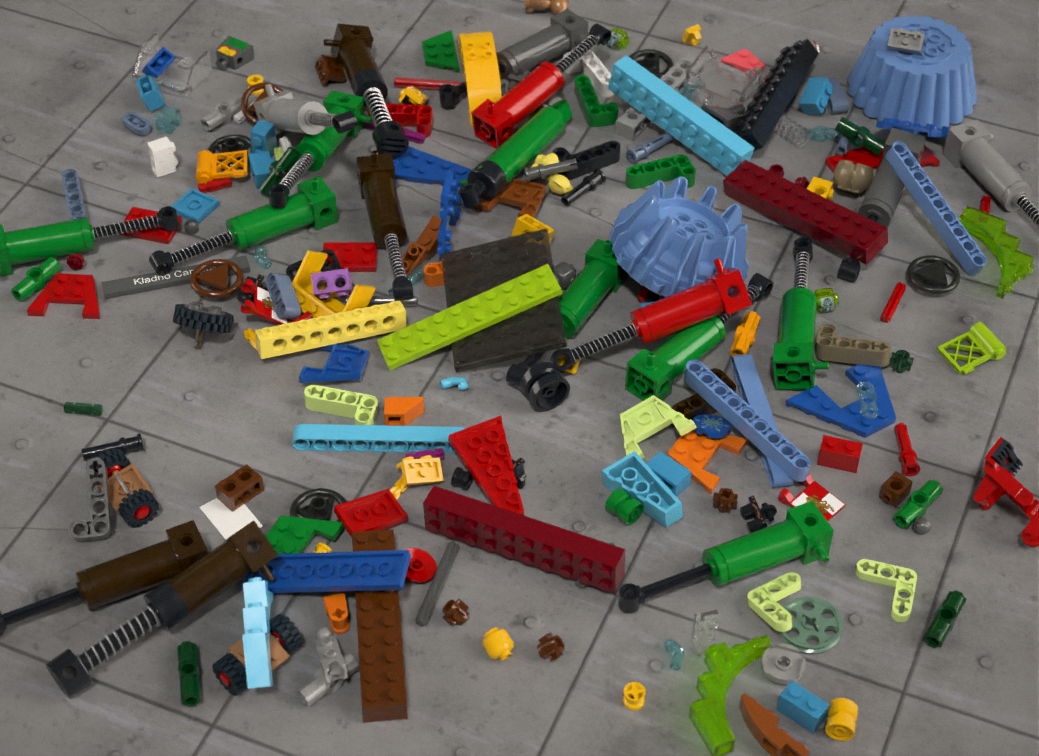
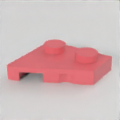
M746 48L721 58V65H733L735 70L743 71L749 75L765 70V64Z

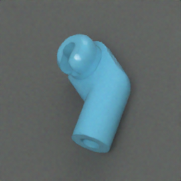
M450 377L440 380L442 389L458 385V389L462 391L469 387L467 384L468 380L465 377Z

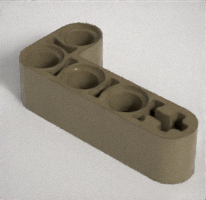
M823 324L819 327L816 339V357L818 359L878 367L889 365L891 345L889 343L836 336V327L832 324Z

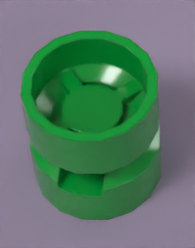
M618 488L608 497L605 509L614 516H618L625 524L632 525L642 514L644 505L636 498L631 499L630 494L622 488Z

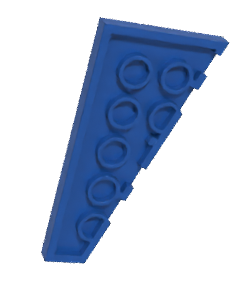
M409 146L402 156L393 159L395 178H405L408 182L431 185L433 182L442 183V186H444L447 171L455 172L456 180L458 181L457 185L459 188H462L465 185H461V180L467 179L468 174L472 171V169Z

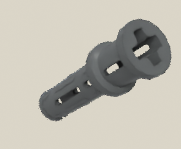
M573 158L545 166L538 164V166L532 168L524 167L526 181L528 183L533 179H544L547 175L578 169L576 164L570 166V164L577 163L576 159Z

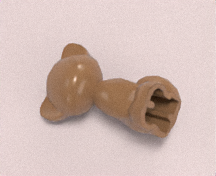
M524 0L527 13L550 8L551 12L556 15L569 8L568 0Z

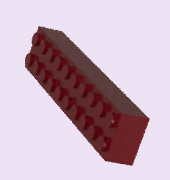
M747 160L740 163L723 180L726 196L866 265L888 244L887 227Z
M433 486L423 502L425 529L432 533H438L470 546L494 552L508 559H514L546 572L561 575L564 578L579 580L584 585H590L605 592L615 594L625 576V549L437 486Z

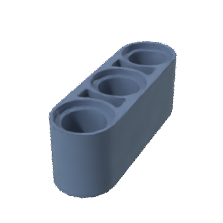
M836 77L827 78L833 87L832 94L827 102L829 113L848 112V100Z
M269 273L266 278V286L276 315L279 318L295 320L301 314V307L290 277L278 273Z

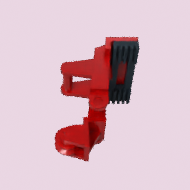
M1000 437L984 457L986 460L984 466L986 474L974 494V500L979 503L982 510H989L993 504L1005 495L1025 513L1029 520V523L1022 531V540L1029 547L1039 546V501L1035 500L1033 494L1014 478V472L1017 474L1018 471L1016 469L1020 470L1019 465L1023 466V464L1014 453L1011 443Z

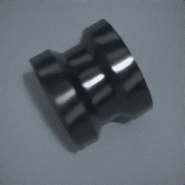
M457 467L452 475L451 485L454 487L460 486L463 490L468 491L474 477L470 471L466 472L461 467Z

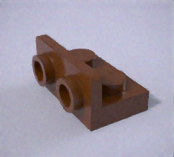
M321 55L315 64V69L322 86L326 87L329 80L344 83L346 76L342 65L335 64L333 57Z

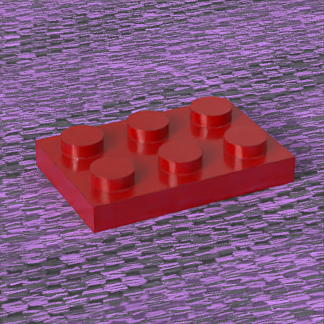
M132 207L124 222H127V220L131 221L132 219L136 220V218L139 220L141 217L143 219L150 216L154 217L159 212ZM177 215L179 228L182 223V216ZM156 226V228L152 227V229L147 228V230L142 229V231L139 229L138 231L124 232V234L119 233V235L170 244L178 228L174 231H164Z
M375 242L323 243V250L331 249L335 252L342 269L348 268L350 272H376L378 246ZM327 256L326 259L329 265L333 264L330 257Z
M389 489L334 506V513L343 523L351 537L352 532L383 530L406 522L408 519V515Z

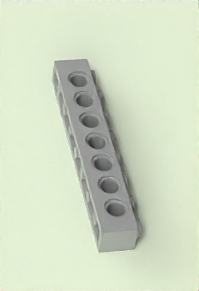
M686 54L665 75H662L660 80L682 94L702 74L703 60ZM630 107L616 120V134L634 141L653 121L634 107Z

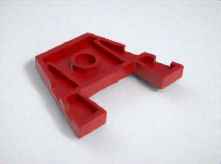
M56 273L27 309L28 316L45 317L49 303L84 305L82 311L83 319H100L93 275Z

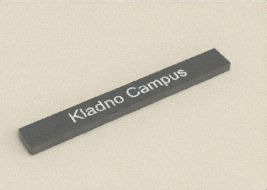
M246 255L224 259L237 264L243 273L250 272ZM200 264L175 268L164 276L154 272L102 282L104 297L108 299L190 283L192 271ZM209 267L203 270L200 274L207 272L211 269H214L216 267ZM229 268L228 276L236 275L231 268Z

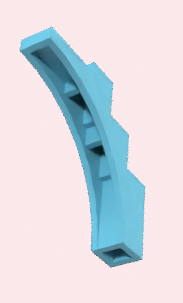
M261 577L249 578V583H243L245 634L242 636L248 689L273 686L270 656V609L274 601L273 592L268 591L267 581H262Z

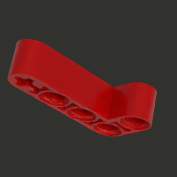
M385 103L392 121L398 122L402 127H416L417 132L425 134V138L431 136L433 127V109L431 106Z

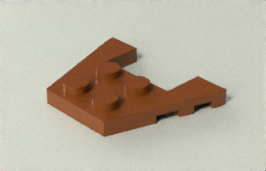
M515 179L508 183L493 199L480 202L475 206V209L489 212L500 202L508 206L521 207L522 210L518 213V217L528 214L535 218L546 193V186Z

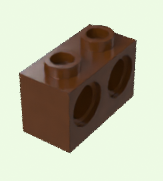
M246 464L216 484L215 489L217 499L233 512L264 491L262 476Z

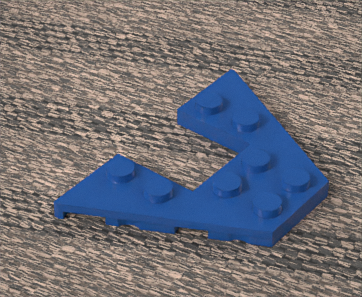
M883 118V121H877L876 125L877 128L891 130L893 127L930 137H947L948 130L951 128L943 126L942 129L937 128L938 126L927 123L925 127L921 126L920 123L899 121L898 119Z
M447 171L440 201L439 218H442L438 232L437 255H440L438 262L447 261L448 255H451L452 244H449V242H451L452 231H449V225L456 226L457 219L461 218L460 207L462 201L457 185L458 181L456 180L455 172Z
M857 364L846 370L845 375L867 396L843 408H840L817 385L786 400V406L788 407L792 405L805 411V414L814 415L817 419L829 424L834 422L841 425L842 429L854 432L863 438L895 423L896 420L883 374L878 366Z

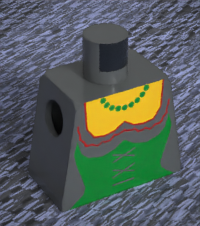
M227 36L216 49V66L219 69H223L226 66L237 70L255 59L253 45L232 36Z

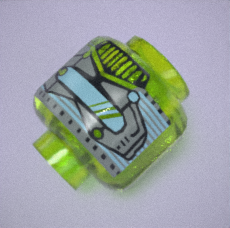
M614 27L610 30L612 35L607 46L617 51L625 49L630 40L628 33L618 27Z
M822 288L814 291L817 298V312L833 311L835 304H839L838 293H834L832 288Z

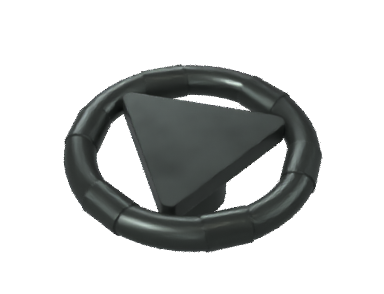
M639 50L629 56L633 60L644 56L643 60L635 62L659 79L673 67L672 59L667 54L658 50ZM660 58L667 63V68L659 73Z
M238 134L222 136L210 145L208 151L215 154V149L219 153L248 150L249 146L251 147V139ZM231 162L227 166L231 167L234 163Z
M935 255L921 256L913 260L907 268L909 281L916 288L927 293H947L955 289L960 282V272L957 266L943 257ZM921 263H932L918 270H915L917 265ZM944 266H946L954 275V278L949 285H947L948 282ZM916 277L925 280L924 284L921 283Z
M318 488L308 490L300 494L293 501L290 508V517H298V513L304 518L331 521L334 499L338 504L347 501L341 494L330 489ZM314 497L310 501V505L299 508L306 499Z

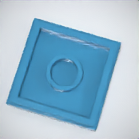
M191 188L171 207L176 209L178 216H182V218L187 220L194 219L199 224L220 206V201Z

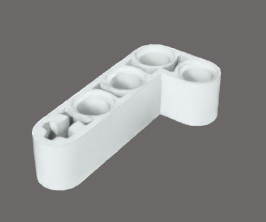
M592 50L588 51V53L586 52L585 56H581L582 58H579V61L574 63V65L572 64L568 70H565L567 74L582 71L584 75L589 77L592 85L601 96L608 98L614 95L608 89L611 74Z

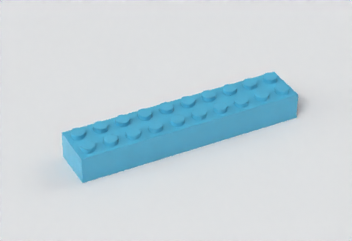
M626 55L613 64L608 89L723 174L728 176L744 160L751 161L754 151L752 145Z

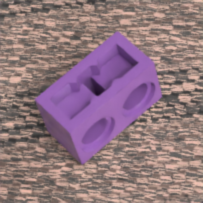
M348 268L311 274L313 295L321 301H328L333 297L347 298L353 291L351 273ZM342 281L346 282L343 287H337L338 283ZM327 284L325 290H319L321 285Z

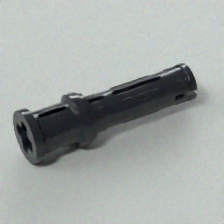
M595 169L593 174L584 177L582 183L561 197L562 203L565 206H569L587 191L594 190L599 183L606 181L605 174L602 170Z
M141 433L130 438L121 437L119 441L82 448L83 459L86 461L91 458H100V453L105 454V450L111 452V449H119L125 455L134 450L140 449L143 451L144 446Z

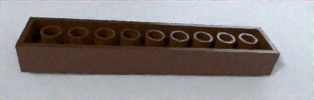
M394 529L352 532L353 552L395 550ZM398 590L355 591L363 723L408 719Z

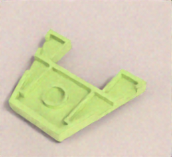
M654 395L620 414L626 456L635 451L641 459L645 458L637 443L665 427L673 424L681 436L697 428L694 421L688 420L682 413L676 412L671 406Z

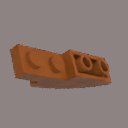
M432 216L415 243L411 242L402 256L403 269L405 268L404 272L408 279L422 269L438 249V232L442 219Z
M745 693L741 695L739 709L744 722L753 737L771 756H809L810 751L804 744L797 742L785 730L778 728L779 718L775 713L765 709L756 699L749 697Z

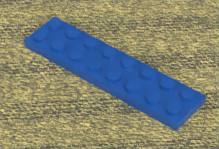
M409 550L278 554L277 557L266 564L275 576L274 580L268 582L260 569L246 577L244 583H249V578L261 577L262 581H267L268 591L273 593L402 590L411 554Z

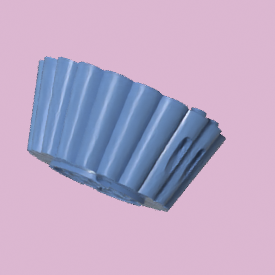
M909 15L906 18L895 17L893 21H884L881 26L876 27L847 78V82L850 84L847 92L854 97V105L857 108L863 109L867 117L878 118V121H883V118L898 119L899 121L920 123L921 126L925 127L926 123L938 126L937 128L942 129L943 126L949 127L950 123H961L963 116L972 114L973 105L977 103L976 81L970 42L966 40L965 34L957 31L955 26L946 25L945 21L940 19L933 20L928 16L920 18L915 15ZM891 28H902L907 31L916 30L925 33L921 54L887 49Z

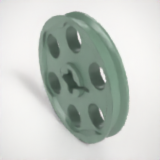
M800 597L788 602L783 607L796 617V619L792 620V628L789 631L779 632L781 639L786 644L796 647L802 653L817 654L830 650L839 642L843 629L842 616L837 608L828 601L817 597ZM810 605L813 607V610L806 611L802 606ZM831 613L833 617L826 619L822 614ZM826 630H833L836 634L828 636L824 632ZM795 631L799 635L797 637H790L787 633ZM815 639L819 643L817 645H810L807 641Z

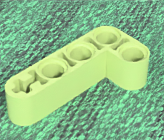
M318 385L307 386L304 390L305 405L311 411L355 418V425H375L379 414L378 400L375 396Z

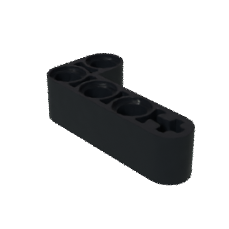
M608 141L573 155L565 148H555L553 153L557 155L559 162L575 158L577 163L570 164V166L576 164L578 169L558 174L565 176L568 180H573L591 173L595 169H602L615 164L620 160V143Z

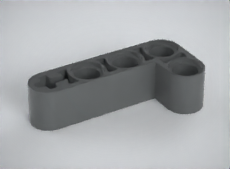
M91 458L86 465L90 519L76 520L71 523L69 528L70 534L77 542L105 540L110 537L112 532L107 468L102 459ZM97 465H99L100 467L98 469V475L100 478H97L94 472V469ZM96 485L104 486L101 492H93ZM98 505L105 506L104 511L101 513H96L94 510ZM99 525L106 526V530L103 533L96 532V528ZM84 527V534L80 536L75 535L77 528Z

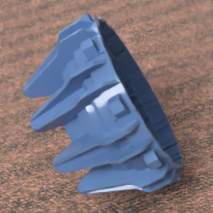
M680 176L674 179L665 190L663 181H656L635 203L629 204L627 208L620 210L615 221V227L613 226L609 235L613 245L612 249L617 259L616 262L635 281L654 293L665 297L707 281L705 277L717 273L714 260L718 258L721 259L724 269L729 267L739 269L743 281H745L749 268L746 259L748 225L741 223V207L738 204H732L719 216L713 211L717 189L713 186H708L699 202L686 199L688 182L685 177Z

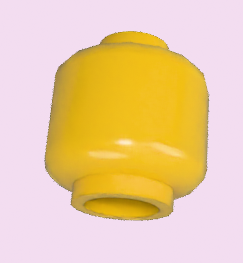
M496 627L484 634L482 645L492 660L500 659L504 661L512 655L511 651L514 648V642L505 629H498Z

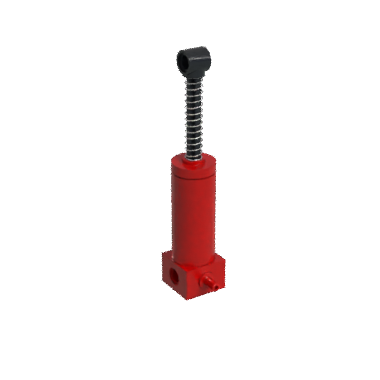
M598 23L594 24L589 31L588 37L576 49H573V52H569V54L555 64L556 66L550 62H543L495 103L489 99L485 100L471 112L474 135L497 149L514 134V128L564 86L562 73H565L566 69L568 70L572 64L574 65V63L579 61L578 59L582 58L581 56H585L584 54L588 53L592 47L594 48V46L599 44L606 45L612 35L611 31Z
M715 259L714 264L717 273L705 277L707 281L630 312L631 325L620 330L618 329V331L614 330L611 334L609 333L603 337L600 336L599 339L596 338L594 341L586 342V344L572 348V350L569 348L556 350L552 353L550 361L559 370H567L571 365L575 364L576 360H581L582 357L590 356L594 352L604 350V348L618 344L623 340L627 341L628 338L637 336L641 343L646 345L718 314L729 315L751 306L752 303L740 270L730 267L724 269L721 259ZM560 355H564L566 359L562 365L557 363V358Z

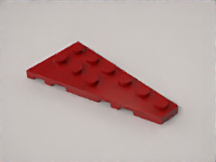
M498 416L448 435V441L491 504L524 515L509 446L502 425V417Z

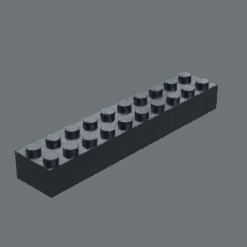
M808 38L803 41H797L791 47L786 46L780 51V56L769 69V74L765 76L764 82L758 87V92L752 97L751 103L747 105V110L741 115L740 121L735 125L733 132L752 145L754 151L764 147L819 54Z

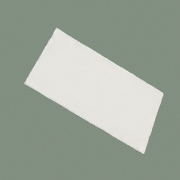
M216 498L199 507L225 540L252 521H255L259 528L263 527L245 504L232 512Z

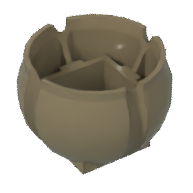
M839 160L834 170V181L840 191L860 196L870 187L874 178V170L866 165L859 163L854 165L851 161Z

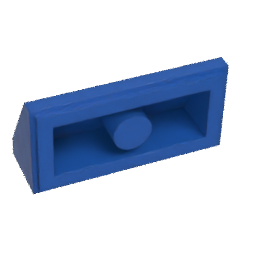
M163 47L145 65L142 73L158 78L176 57Z

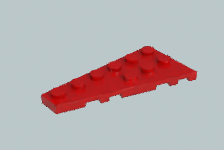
M924 145L920 166L924 168V165L932 164L933 167H939L940 161ZM860 147L847 151L845 155L843 153V155L838 154L825 159V164L833 173L839 160L851 161L854 165L859 163L871 168H878L882 161L884 149L877 156L867 149Z

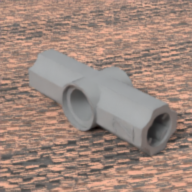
M238 95L228 102L217 103L215 106L216 110L200 119V124L204 130L208 132L219 124L230 123L232 116L242 110V96Z
M345 654L343 658L349 677L359 670V664L352 654ZM320 667L314 674L313 679L299 688L296 694L300 702L305 707H309L325 694H333L338 691L345 679H342L341 675H334L331 678L332 682L326 683L322 667Z

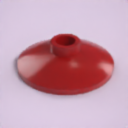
M419 548L404 549L409 550L411 554L405 578L414 582H425L432 579L437 570L434 558L428 552Z

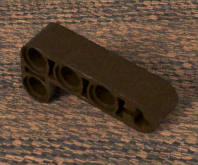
M717 368L710 369L736 393L735 383L722 370ZM698 393L672 406L673 410L679 411L685 418L692 421L697 415L718 412Z

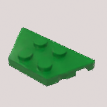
M452 30L422 41L425 66L436 67L445 70L446 67L452 68L454 72L459 73Z

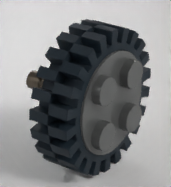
M192 302L187 305L176 304L173 323L197 329L194 348H202L205 331L215 333L231 332L234 315L222 311V307H203L204 304L199 302Z

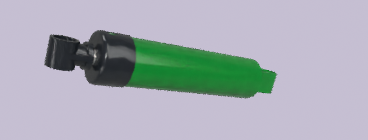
M566 99L559 100L552 106L542 107L491 155L480 162L468 174L467 179L461 180V185L465 186L459 189V194L466 208L478 205L481 199H493L524 167L565 130L566 122L573 116Z

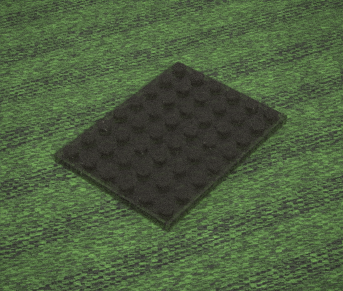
M547 228L441 254L447 308L546 264H549L555 276ZM559 296L451 343L456 373L567 347Z

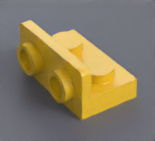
M414 86L407 87L406 89L403 88L398 95L400 103L409 100L415 105L426 104L429 100V97Z
M431 455L420 457V459L406 457L396 465L397 469H402L404 486L441 483L444 481L440 457L432 458Z

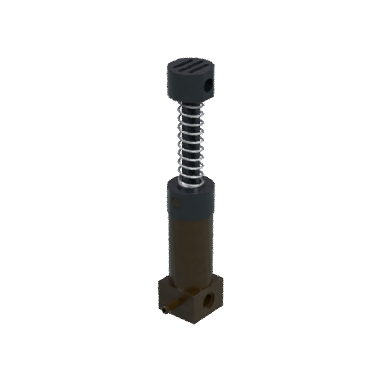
M338 23L334 39H324L323 44L324 46H332L330 51L335 64L344 65L354 95L364 97V107L368 108L376 127L372 138L378 153H391L392 159H396L407 151L409 141L402 125L392 121L385 104L388 89L371 53L374 38L368 26Z
M252 521L227 538L217 548L170 580L157 586L152 592L144 595L147 610L143 611L141 609L142 613L138 616L134 614V619L131 621L127 619L128 623L123 626L119 624L120 628L118 630L112 629L113 633L109 636L105 634L106 638L101 641L98 639L99 643L94 646L90 644L91 648L87 651L83 649L84 653L80 656L78 654L74 655L70 649H67L45 665L59 688L70 699L92 684L87 671H94L96 665L101 666L103 660L108 661L109 656H115L118 650L123 651V647L125 645L130 646L132 640L137 641L138 636L144 637L145 632H151L153 626L158 627L161 625L169 632L175 625L182 623L198 609L258 569H260L268 582L274 580L275 576L266 564L277 557L278 554L256 522ZM247 545L253 548L254 553L248 550ZM69 668L74 672L73 679H67L64 676V669Z

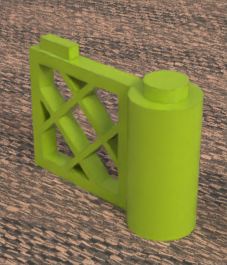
M978 322L968 332L938 346L937 351L959 375L962 373L966 375L974 371V367L990 359H1002L1006 354V346L982 322ZM968 339L972 344L967 346L960 345V343ZM948 348L956 349V354L947 353L945 350ZM959 350L970 351L969 356L958 355ZM972 352H978L983 355L980 358L971 357ZM963 360L968 361V363L960 367L956 361Z

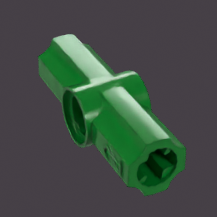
M50 257L39 267L28 269L26 272L27 277L11 289L12 295L16 300L22 302L34 291L43 290L46 287V281L61 269L60 264L55 258Z
M928 480L919 490L912 492L910 499L893 516L896 525L901 528H908L918 517H922L926 513V509L942 494L943 488L940 486V483L936 480Z

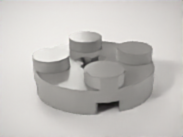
M776 644V647L771 649L769 647L763 653L761 661L764 678L782 685H788L791 681L797 683L804 675L806 660L800 655V651L789 644ZM785 661L787 667H782L779 664Z

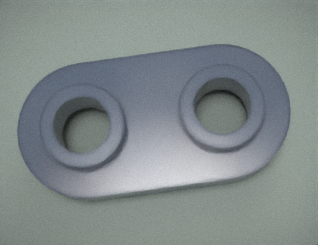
M127 112L122 116L123 125L134 133L146 135L150 132V122L139 114Z

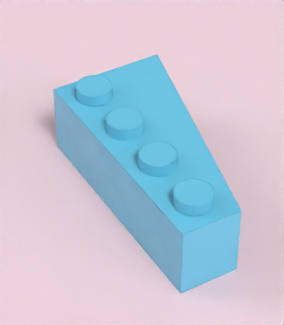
M635 451L602 470V480L605 487L611 491L622 488L630 494L631 499L636 498L643 503V512L666 528L683 518L681 501Z

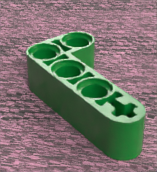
M586 75L576 76L574 93L588 126L603 127L614 125L618 119V105L615 103L600 104L589 77Z
M674 155L628 167L626 169L625 185L629 189H638L653 185L658 180L666 182L680 176L687 179V188H691L695 184L696 168L686 155Z

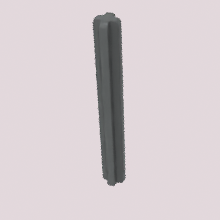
M455 541L448 543L415 619V623L421 627L427 625L460 548L459 544L455 543Z

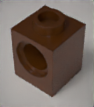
M895 471L882 484L879 498L896 508L910 494L913 481Z

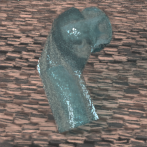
M258 246L255 249V261L268 269L272 265V261L265 257L267 255L265 252H268L265 246Z
M667 639L664 647L672 658L670 668L676 671L680 670L684 658V650L673 639Z

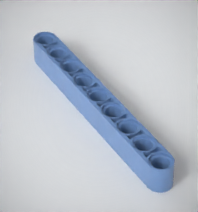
M895 141L886 154L887 161L963 269L972 276L979 274L987 263L986 257L908 147L901 141Z
M752 355L731 356V368L741 398L778 430ZM759 449L771 487L793 485V479Z
M698 360L687 362L684 379L692 389L790 478L798 482L807 479L810 460L703 363Z

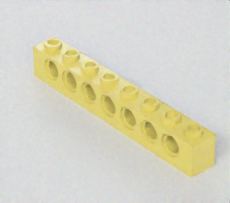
M392 301L386 304L255 330L256 349L261 359L398 331L406 327V310L401 301Z

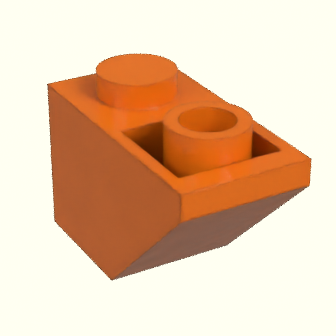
M385 397V426H407L424 413V397Z

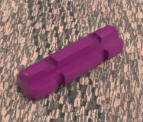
M437 448L434 451L432 449L418 451L416 454L411 452L406 453L405 458L414 457V459H420V457L431 455L432 458L440 457V460H443L444 451L442 448Z

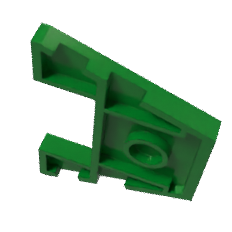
M280 515L265 537L277 554L303 553L315 534L335 541L344 526L343 523L336 521Z

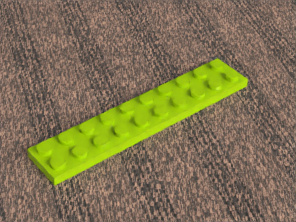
M546 264L382 337L377 342L391 371L563 294L549 264Z

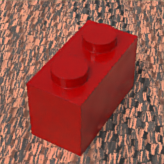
M823 435L817 465L857 473L863 443Z

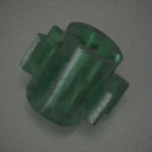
M898 350L896 353L892 352L889 365L893 366V371L904 373L906 370H911L914 358L910 357L909 352Z

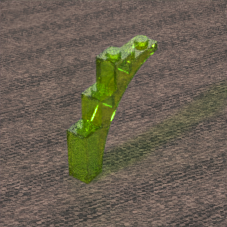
M967 206L960 216V222L967 232L981 241L997 259L1002 279L996 296L1003 299L1007 293H1011L1014 282L1017 283L1019 279L1024 280L1028 274L1031 275L1035 266L1032 264L1034 257L1020 251V238L1007 233V220Z
M768 635L755 637L748 642L736 644L731 648H728L726 643L723 642L718 645H711L705 649L704 663L709 671L698 676L696 689L702 699L690 704L689 718L711 756H723L734 752L736 739L727 719L725 710L726 695L741 671L755 660L761 658L765 650L771 646V640Z

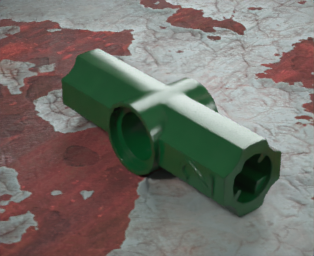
M844 117L840 119L835 127V131L850 139L851 143L856 147L862 146L877 156L884 149L885 142L872 135L867 127H859Z
M288 147L279 160L271 163L269 166L270 173L258 187L259 190L269 196V187L273 184H280L302 155L293 147Z
M957 590L949 591L924 636L928 646L941 648L966 603L963 593Z
M186 641L178 646L181 704L193 707L201 702L197 644Z

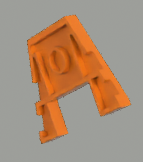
M692 430L677 439L668 451L667 456H670L682 466L687 467L692 472L693 480L697 484H702L705 487V491L711 494L719 484L720 477L704 469L719 448L739 456L747 445V439L731 435L719 439L709 438L707 434L702 433V435H699Z

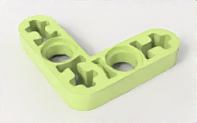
M869 559L858 561L855 574L859 579L895 587L891 617L897 622H906L911 614L917 582L916 572L909 568ZM887 571L892 576L884 577L881 575V572ZM905 592L910 597L902 598L898 593ZM900 605L904 606L903 614L899 613Z
M793 572L786 573L751 590L747 594L748 606L779 632H786L792 628V615L777 601L801 589L800 575ZM770 590H779L778 592H770ZM767 609H774V611H772V612H767V611H765V610H767Z

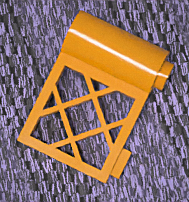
M203 150L197 154L196 181L199 184H207V182L213 179L241 178L248 175V150L217 154ZM219 159H226L222 163L218 161ZM231 162L234 163L231 167L227 166ZM239 166L244 168L243 170H235Z

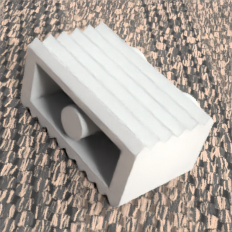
M167 137L148 142L151 167L156 177L176 172L178 161L174 155V152H176L174 143L170 142Z

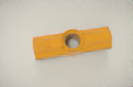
M750 311L745 313L741 325H738L735 332L734 342L730 349L731 356L747 354L750 346H753L761 319L757 312Z

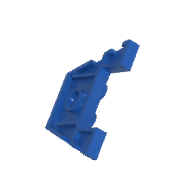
M340 343L314 348L331 352L323 369L304 366L299 375V383L360 380L369 359V351L351 344L346 346Z

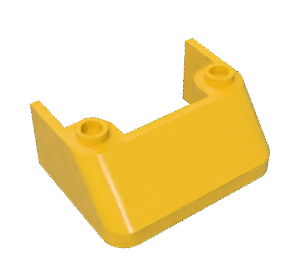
M307 251L292 282L303 313L309 311L313 315L310 318H317L368 306L376 290L373 286L356 284L346 305L334 297L328 301H321L313 295L311 274L321 272L328 254ZM327 284L321 285L319 290H325Z

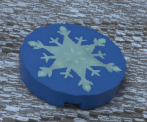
M702 414L693 418L697 427L694 431L699 435L704 433L709 438L719 439L725 438L731 431L732 425L730 422L720 416Z

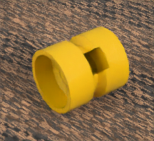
M836 698L830 702L825 732L830 738L838 741H848L854 737L855 722L858 714L857 704L845 698Z

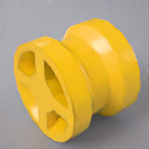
M251 75L247 78L248 88L254 84L264 82L263 77L260 75ZM264 89L255 91L252 95H260Z
M631 682L625 686L623 704L627 709L636 711L644 706L646 695L644 686L637 682Z

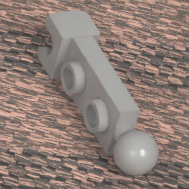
M326 627L319 628L315 633L316 640L314 642L326 683H331V678L334 675H341L342 679H347L345 661L336 636H332V632Z

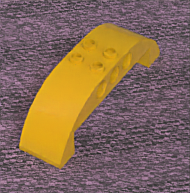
M491 31L458 34V51L462 58L470 126H473L472 111L487 99L495 103L502 97L498 61Z

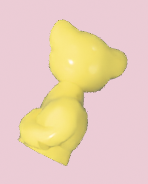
M549 153L546 156L541 154L536 157L532 167H536L538 164L545 166L558 163L559 160L555 153ZM556 173L546 176V179L549 181L548 187L552 193L564 195L573 189L570 181L563 175Z

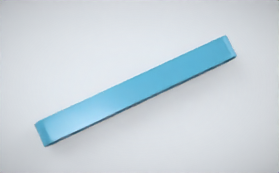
M299 424L294 428L292 445L295 449L302 451L416 453L418 451L431 449L434 451V449L442 448L444 453H457L448 441V435L466 428Z

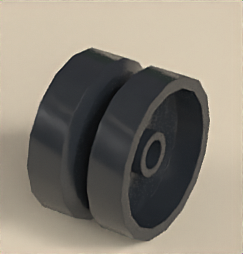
M542 362L534 365L523 375L520 382V388L533 407L541 412L552 410L562 404L570 392L568 381L560 373L556 365L551 362Z

